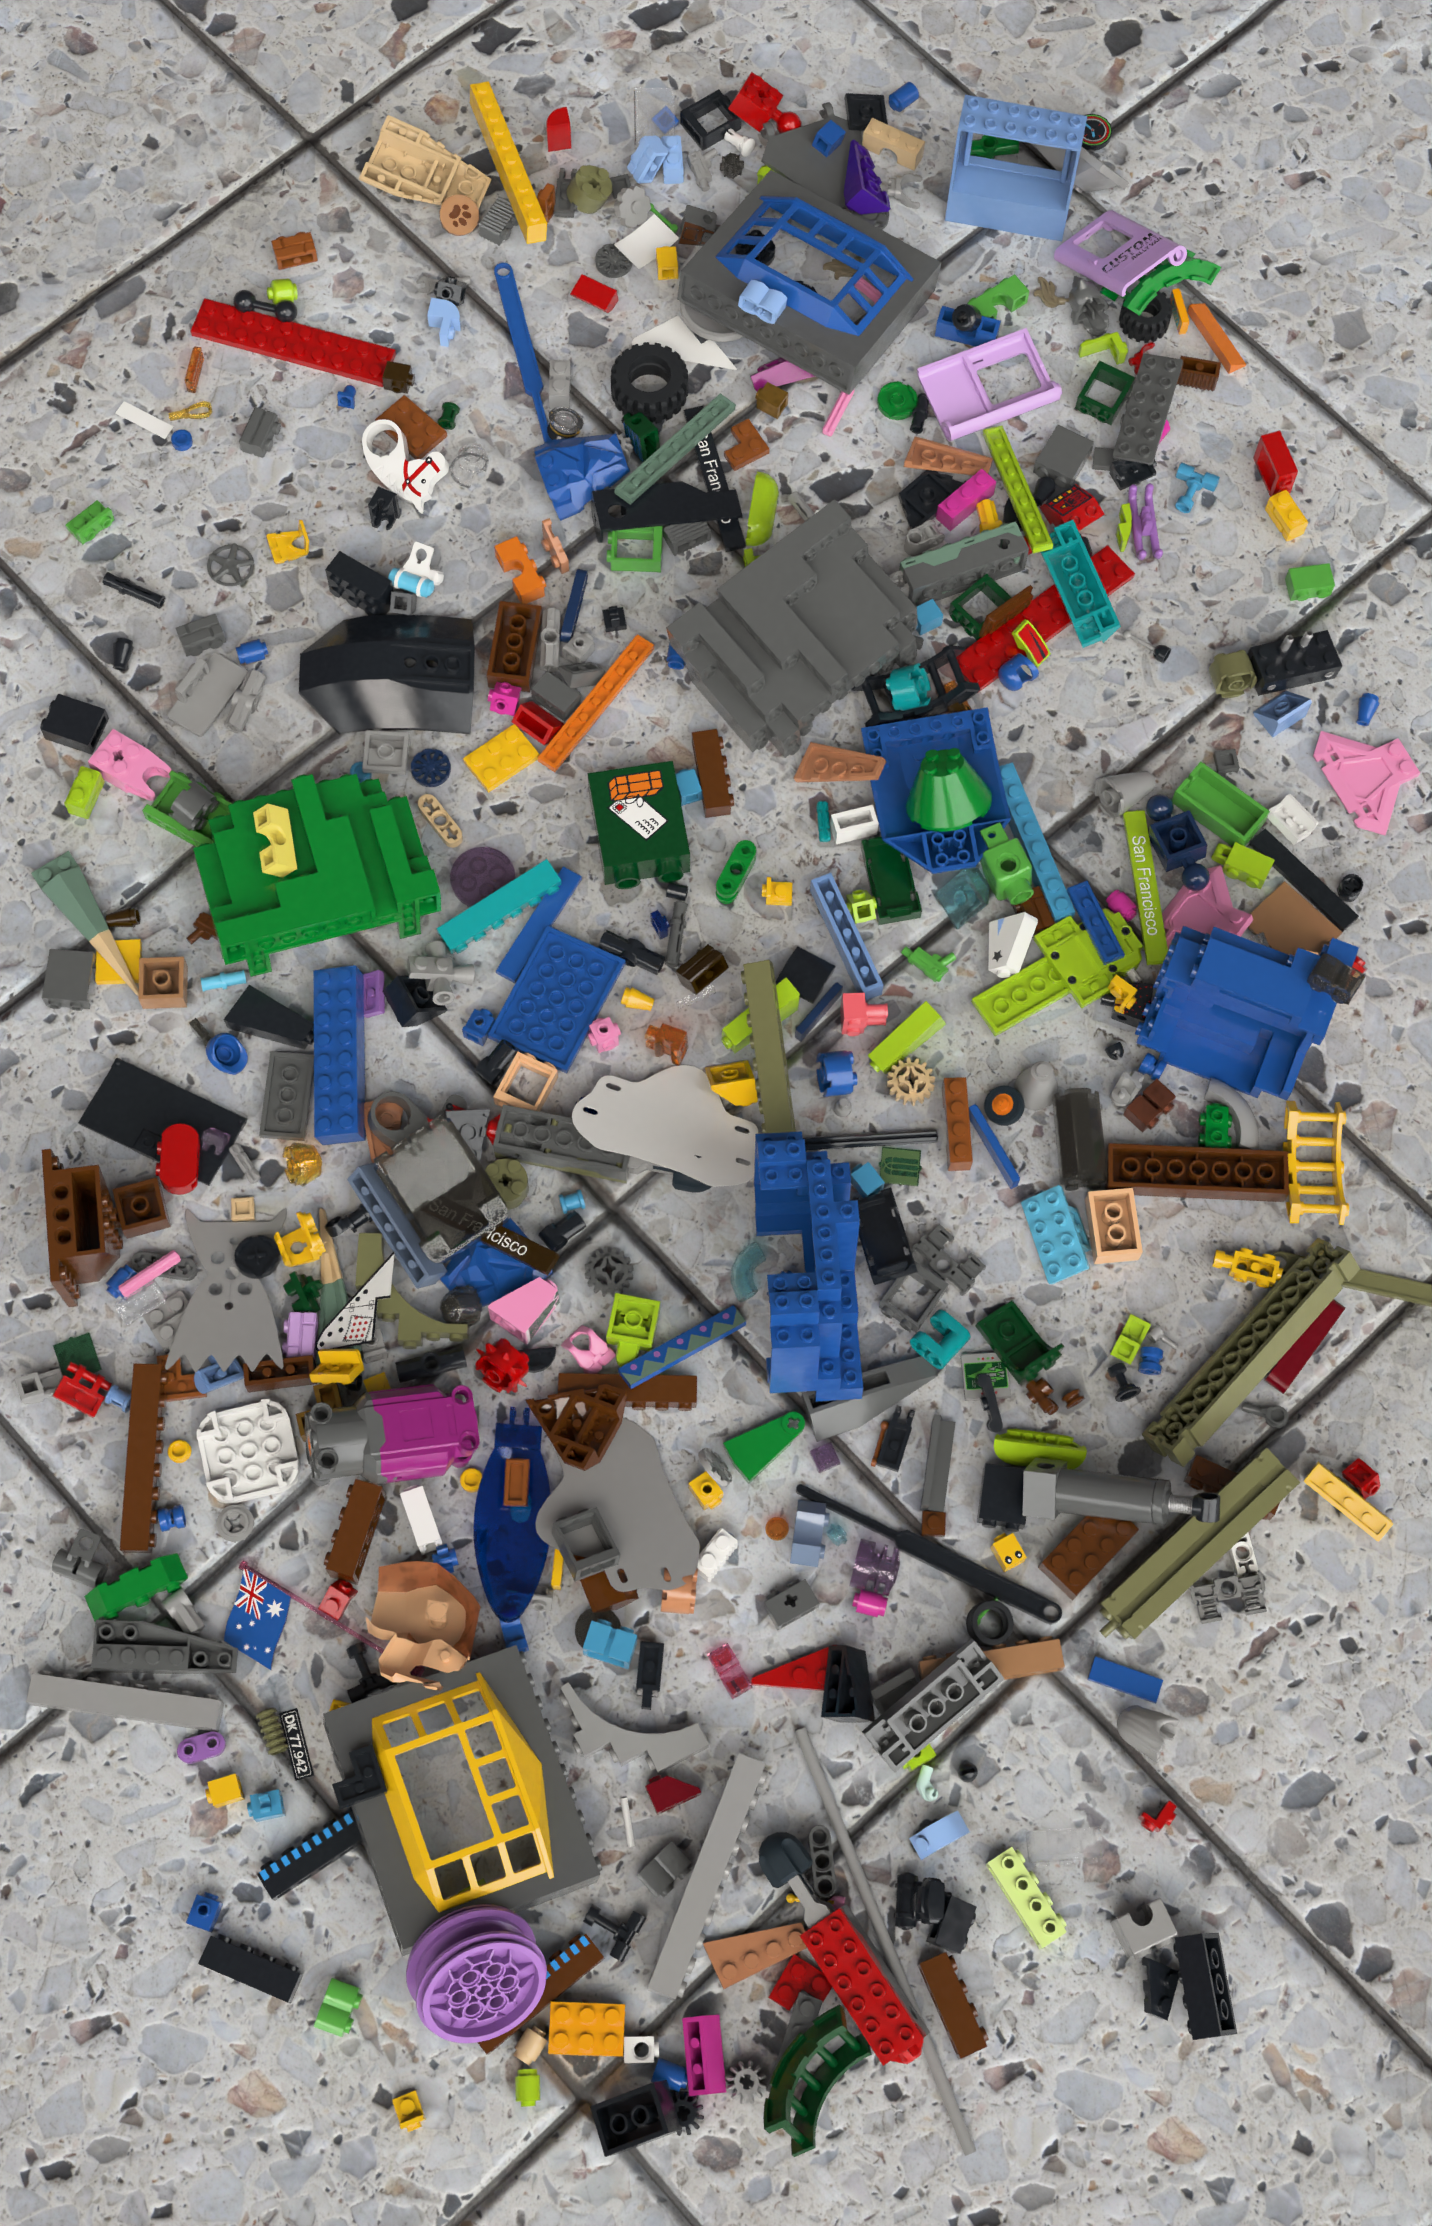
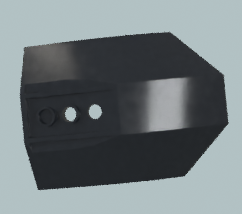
M405 614L370 615L343 620L300 653L298 694L339 735L340 733L373 729L470 734L475 657L472 619ZM411 658L416 662V665L409 668L405 666L404 660ZM433 660L437 663V666L429 667L426 661Z

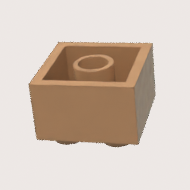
M139 958L138 999L142 1008L187 1007L188 966L185 958Z

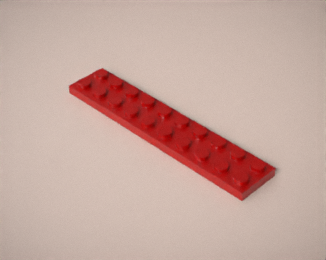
M206 298L202 302L190 331L194 337L380 387L384 386L382 377L387 361L393 362L396 356V350L295 322H281L276 317L254 311L242 313L235 306Z
M1108 545L1090 557L1107 596H1110L1134 578L1135 573ZM1052 585L1033 599L1031 604L1020 614L993 633H988L983 638L977 640L956 657L965 681L978 683L980 689L983 690L999 678L998 670L1005 662L1017 653L1027 657L1025 650L1018 648L1012 632L1025 619L1034 626L1045 643L1072 624L1055 585Z

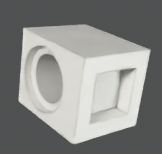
M654 2036L624 2037L625 2064L654 2063V2058L659 2057V2042H654ZM643 2042L648 2045L649 2053L645 2057H638L635 2054L634 2049L638 2043Z

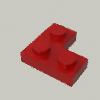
M794 1954L768 1998L790 2011L801 1990L824 2002L832 1986L823 1972Z

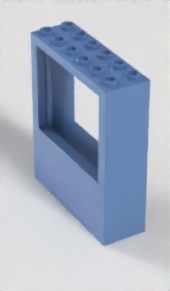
M965 95L957 132L945 221L1062 242L1087 116ZM973 133L1066 149L1062 171L972 156L970 153Z

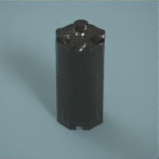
M1073 1088L1064 1090L1065 1095L1060 1096L1059 1092L1055 1093L1052 1104L1060 1184L1064 1185L1067 1191H1074L1079 1187H1087L1089 1190L1101 1188V1183H1104L1108 1177L1099 1092L1094 1091V1094H1092L1089 1088Z

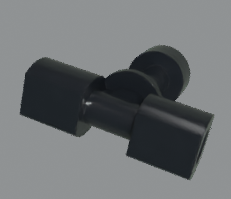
M364 1642L357 1643L346 1649L349 1659L355 1658L362 1678L359 1679L360 1685L347 1690L351 1703L369 1698L368 1695L375 1691L381 1690L383 1692L397 1685V1682H392L382 1675L377 1676V1673H371L363 1655L367 1652Z
M592 1904L583 1922L591 1927L596 1923L615 1934L613 1940L617 1942L610 1956L623 1963L631 1948L629 1944L635 1933L639 1934L647 1918L633 1911L627 1924L622 1922L619 1926L599 1914L601 1909Z

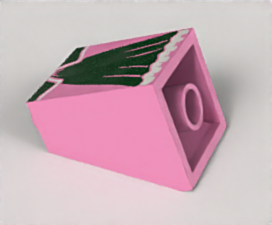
M540 1277L492 1302L488 1306L490 1319L527 1345L560 1303L558 1290L556 1289L557 1285L549 1279L543 1280Z

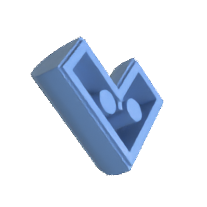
M210 1355L208 1360L211 1365L198 1370L194 1375V1382L198 1391L205 1394L242 1380L244 1372L236 1358L227 1370L223 1372L215 1358Z

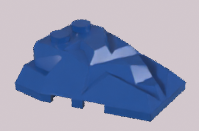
M616 433L556 439L534 448L539 471L560 521L584 510L583 506L591 500L592 491L603 490L607 486L610 488L630 471Z
M493 1206L482 1215L528 1238L509 1215L504 1214L497 1206ZM467 1236L447 1265V1272L440 1281L469 1313L490 1305L495 1300L539 1277L544 1280L548 1276Z

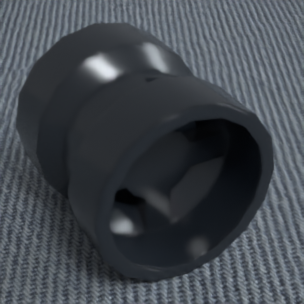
M1348 874L1343 878L1337 890L1341 900L1352 902L1358 898L1364 886L1361 877L1356 874Z

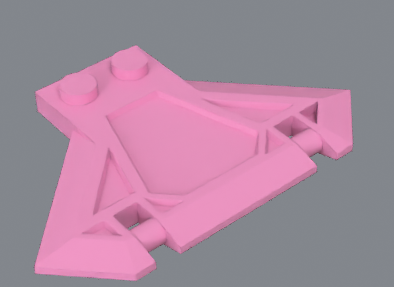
M1321 731L1313 755L1316 762L1324 761L1326 766L1321 768L1347 812L1349 814L1353 812L1357 814L1358 818L1354 820L1355 825L1358 828L1381 835H1386L1400 785L1418 777L1420 771L1399 738L1377 748ZM1334 755V757L1336 758V761H1333V759L1331 758V756ZM1366 807L1369 812L1366 813L1363 808Z
M1221 865L1207 869L1210 874V880L1204 889L1191 891L1183 885L1162 912L1168 949L1175 933H1181L1183 926L1204 934H1211L1213 927L1241 937L1253 921L1252 914L1233 908Z

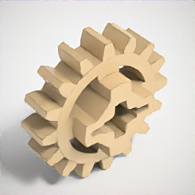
M907 1058L906 1063L899 1060L898 1067L895 1065L891 1067L892 1072H888L887 1076L889 1079L887 1087H892L889 1094H896V1102L903 1099V1105H906L907 1101H911V1105L915 1106L917 1100L922 1104L924 1097L930 1098L931 1093L929 1091L934 1090L935 1085L932 1083L935 1082V1077L930 1076L933 1071L932 1069H925L926 1062L920 1065L918 1064V1058H916L915 1062H911L910 1058ZM909 1076L910 1080H912V1083H914L913 1088L910 1084V1081H908ZM923 1086H925L921 1092L917 1093V1090L919 1088H923Z

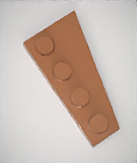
M915 436L905 459L904 467L965 475H975L979 470L983 469L989 474L993 458Z
M810 742L794 776V780L797 783L878 780L886 760L884 757Z
M796 1923L705 1942L703 1946L724 1990L806 1949L807 1947L800 1937L806 1931L802 1923Z

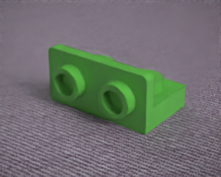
M96 500L65 526L83 545L87 541L94 539L101 530L108 528L115 519L109 507L105 508Z

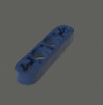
M577 569L561 630L560 642L568 643L574 636L588 580L587 570Z

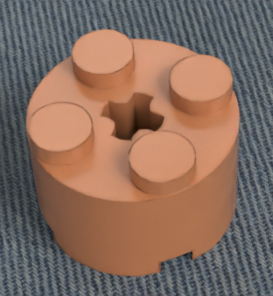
M665 1568L664 1580L670 1582L671 1576L667 1568ZM698 1568L694 1576L688 1575L682 1578L686 1583L685 1585L676 1589L662 1591L661 1612L694 1614Z

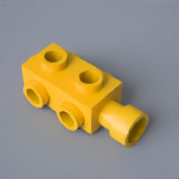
M1240 1248V1251L1235 1250L1233 1256L1225 1254V1251L1216 1249L1212 1267L1230 1269L1228 1276L1233 1277V1280L1243 1283L1247 1281L1255 1282V1285L1261 1288L1273 1287L1275 1282L1281 1279L1283 1268L1279 1267L1280 1261H1276L1275 1256L1270 1254H1262V1257L1253 1255L1252 1250ZM1238 1265H1244L1246 1270L1238 1269ZM1265 1270L1268 1276L1261 1275L1260 1271Z

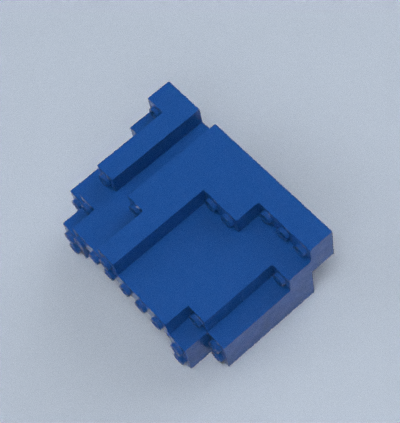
M1183 926L1181 933H1175L1153 988L1157 989L1152 1003H1147L1142 1015L1146 1016L1144 1023L1139 1022L1135 1032L1138 1035L1136 1043L1159 1052L1158 1061L1163 1060L1171 1066L1208 1080L1213 1077L1239 1092L1258 1098L1261 1091L1288 1100L1308 1049L1312 1043L1320 1045L1326 1035L1336 1004L1345 988L1359 947L1332 937L1328 945H1323L1318 955L1299 947L1294 955H1288L1213 927L1211 934H1204Z
M802 1131L755 1134L754 1193L756 1236L802 1234L805 1273L767 1275L772 1346L771 1357L766 1358L770 1393L815 1391V1401L862 1399L863 1381L857 1326L859 1312L855 1280V1262L860 1224L858 1200L850 1201L851 1175L849 1162L830 1163L827 1151L806 1152Z

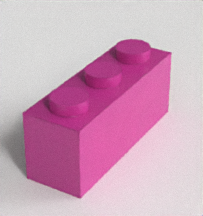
M983 469L979 470L938 505L936 519L951 532L977 510V503L990 499L994 495L996 481Z
M705 2015L682 2018L689 2096L727 2092L720 2016Z

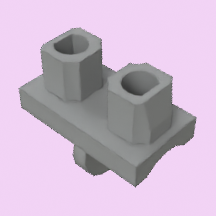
M1135 1070L1130 1074L1124 1072L1109 1098L1116 1106H1122L1126 1110L1143 1086L1141 1083L1144 1077Z

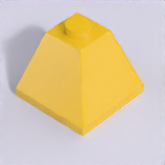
M748 1060L705 1067V1073L711 1090L735 1106H749L752 1103L758 1102L755 1077Z

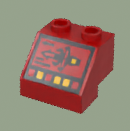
M1077 484L1039 507L1050 525L1053 523L1057 527L1074 520L1078 531L1105 515L1095 497Z

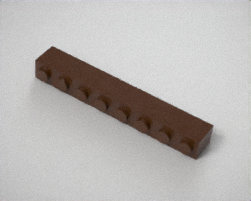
M133 1363L120 1551L123 1553H152V1547L155 1548L157 1544L154 1524L158 1523V1510H155L156 1500L159 1501L160 1486H157V1478L161 1477L162 1474L159 1454L163 1453L164 1447L163 1440H160L161 1431L165 1429V1417H162V1408H165L167 1404V1395L163 1394L164 1385L168 1384V1371H165V1367L162 1364Z

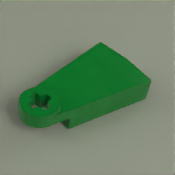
M789 1412L782 1417L723 1443V1448L733 1466L748 1484L803 1432L805 1427L804 1417L798 1412ZM789 1419L799 1421L797 1424L798 1429L788 1427Z

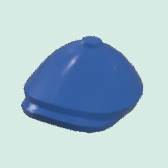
M220 1033L213 1036L207 1043L206 1055L211 1064L220 1071L235 1075L245 1068L248 1061L247 1052L235 1036L229 1033Z

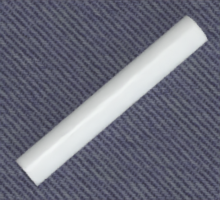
M621 1798L628 1848L635 1847L628 1798Z

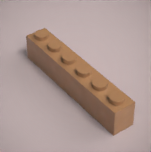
M1052 1636L1039 1638L1037 1643L1023 1640L1016 1642V1646L1006 1647V1644L992 1646V1650L983 1651L1004 1677V1680L1057 1672L1065 1668L1060 1640H1053ZM955 1652L945 1654L946 1657L938 1659L936 1655L923 1657V1661L918 1663L920 1682Z

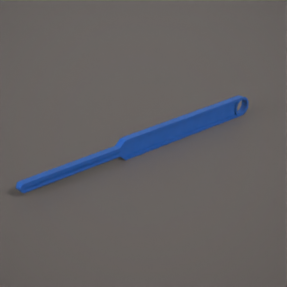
M499 263L494 268V274L525 393L533 398L544 443L551 441V438L547 433L548 423L540 396L543 391V383L512 267L508 263ZM502 268L510 271L506 276H501L497 272Z

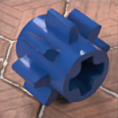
M447 1544L437 1546V1553L431 1554L433 1563H438L448 1572L453 1573V1566L459 1565L455 1548L448 1549Z

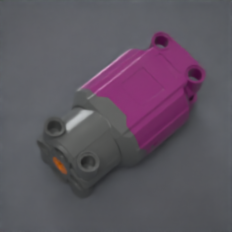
M434 1384L364 1392L352 1406L331 1408L328 1404L320 1402L316 1403L310 1412L305 1413L306 1455L308 1464L311 1467V1480L318 1486L327 1485L332 1478L361 1475L375 1485L444 1476L451 1465L456 1468L465 1467L480 1444L473 1394L469 1387L465 1385L457 1386L453 1389L452 1393L446 1394ZM455 1395H463L466 1399V1402H463L462 1400L455 1398ZM458 1457H466V1459L460 1460Z

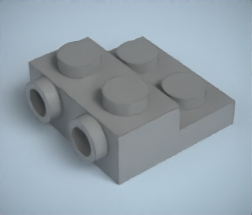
M381 729L366 730L363 773L406 775L410 748L409 732L402 730L383 731Z
M181 1290L141 1314L165 1353L170 1352L184 1311L189 1303Z

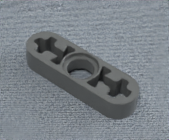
M140 1251L132 1256L131 1265L139 1273L150 1265L143 1264L142 1268H140L137 1261H141L144 1258L147 1263L153 1264V1259L156 1262L165 1255ZM180 1257L181 1261L177 1263L178 1268H186L189 1265L192 1271L184 1274L183 1270L176 1269V1273H174L176 1268L174 1265L158 1277L190 1281L196 1277L198 1268L193 1260Z

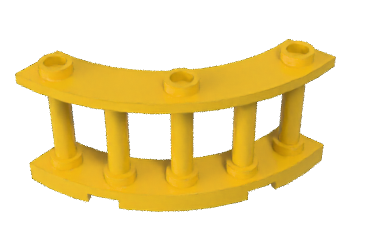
M1286 1101L1283 1129H1287V1142H1283V1151H1288L1290 1202H1286V1210L1289 1223H1299V1217L1303 1213H1330L1337 1215L1339 1225H1344L1345 1216L1349 1215V1203L1345 1201L1341 1175L1344 1173V1161H1341L1342 1124L1346 1123V1111L1342 1110L1340 1102H1335L1334 1113L1301 1112L1297 1108L1295 1101ZM1301 1121L1333 1122L1332 1138L1299 1137V1134H1297V1123ZM1299 1145L1332 1146L1331 1163L1299 1162L1296 1159V1148ZM1299 1171L1332 1172V1186L1300 1185V1183H1297V1173ZM1300 1194L1333 1195L1335 1205L1304 1204L1303 1201H1300Z

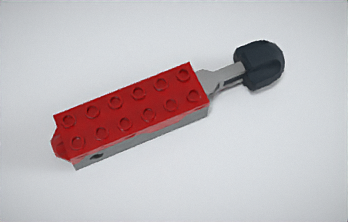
M776 1832L769 1835L762 1842L759 1849V1863L772 1887L780 1888L789 1883L805 1908L804 1921L809 1929L800 1935L804 1944L881 2064L884 2066L890 2061L909 2064L921 2055L924 2038L930 2031L849 1906L846 1904L835 1910L830 1902L820 1900L803 1874L812 1866L813 1862L803 1844L794 1835L787 1832Z

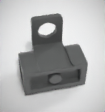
M80 1529L70 1551L61 1548L57 1552L53 1560L52 1571L92 1588L100 1585L108 1567L99 1562L92 1561L101 1541V1537L90 1531ZM84 1537H90L93 1540V1545L88 1550L80 1548L79 1543Z

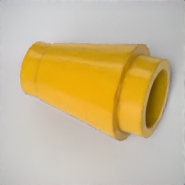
M626 987L620 1004L625 1005L626 1008L651 1011L654 998L634 987Z

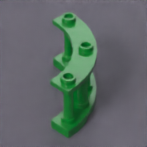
M1186 249L1187 256L1181 265L1174 266L1166 258L1153 268L1156 270L1147 276L1143 275L1138 279L1140 283L1131 293L1126 291V295L1122 297L1104 286L1100 293L1114 302L1118 296L1125 300L1123 306L1140 316L1146 306L1157 296L1156 292L1163 287L1168 288L1184 279L1201 281L1211 285L1222 267L1205 259L1194 258L1195 253Z

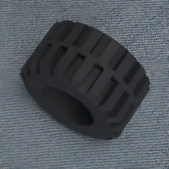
M1156 292L1157 296L1143 310V312L1150 313L1154 317L1139 316L1122 304L1119 325L1120 328H1123L1122 332L1128 334L1129 339L1132 340L1134 338L1136 339L1135 342L1140 343V341H1144V343H1149V340L1155 342L1157 338L1161 339L1164 333L1168 330L1173 310L1171 300L1166 298V293Z

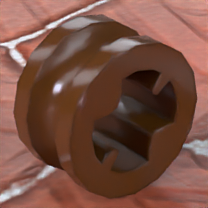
M1079 1388L1069 1392L1061 1399L1067 1403V1409L1076 1406L1085 1399L1084 1396H1080Z

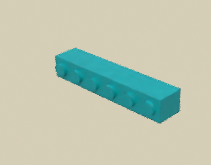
M546 859L438 927L437 933L451 954L455 952L459 954L468 948L467 944L474 940L478 942L486 937V932L492 928L494 931L501 928L505 924L504 921L512 917L514 919L523 913L522 909L529 905L534 907L542 901L541 897L546 894L551 896L560 889L561 879Z

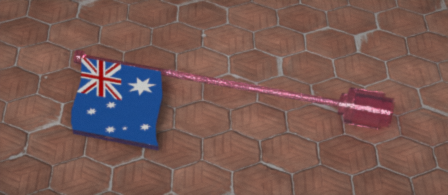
M243 1560L240 1563L239 1569L243 1571L238 1596L227 1621L224 1641L238 1648L239 1651L272 1671L274 1652L287 1621L291 1598L381 1654L384 1652L383 1648L248 1566V1562ZM415 1666L410 1672L411 1676L421 1677L425 1666Z

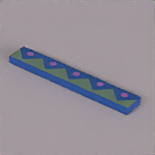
M733 1305L618 1368V1373L629 1388L632 1389L746 1326V1320Z

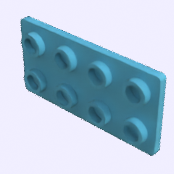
M1057 1185L1021 1202L1049 1284H1055L1090 1268L1085 1252L1092 1250L1078 1209L1068 1206L1062 1186Z

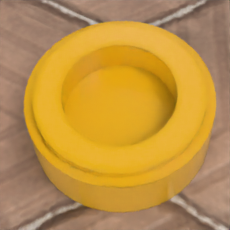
M475 1468L466 1469L460 1476L462 1488L470 1493L479 1491L484 1483L482 1473Z

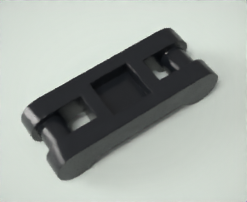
M979 1373L975 1377V1383L981 1387L983 1393L980 1402L983 1411H987L989 1417L986 1427L989 1431L998 1433L1002 1430L1003 1423L992 1380L988 1374Z

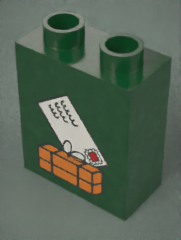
M673 761L587 773L588 791L605 885L615 884V887L618 889H631L641 883V879L658 877V881L669 883L680 880L684 876L683 873L690 872V850Z

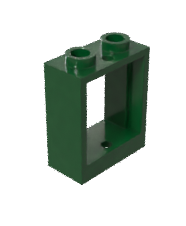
M1099 360L1077 398L1075 409L1098 419L1102 423L1112 425L1130 395L1136 377ZM1096 380L1122 391L1112 408L1087 397Z
M988 574L984 575L950 603L949 615L951 619L959 623L965 632L976 640L981 638L979 634L984 621L979 624L962 606L980 591L997 607L1012 598Z

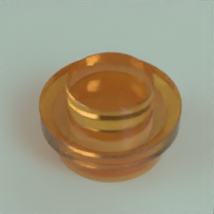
M774 1517L767 1522L765 1531L770 1539L780 1541L787 1536L789 1526L783 1518Z

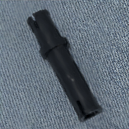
M109 572L103 578V585L118 590L122 595L127 594L151 604L158 609H161L165 602V596L130 582V579H122Z

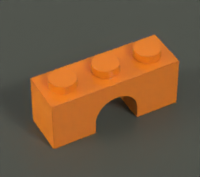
M516 536L495 545V557L503 572L505 573L510 570L522 572L520 576L512 579L513 590L520 603L528 604L544 597L545 580L542 575L538 576L534 560L528 558V550L524 542L520 543Z

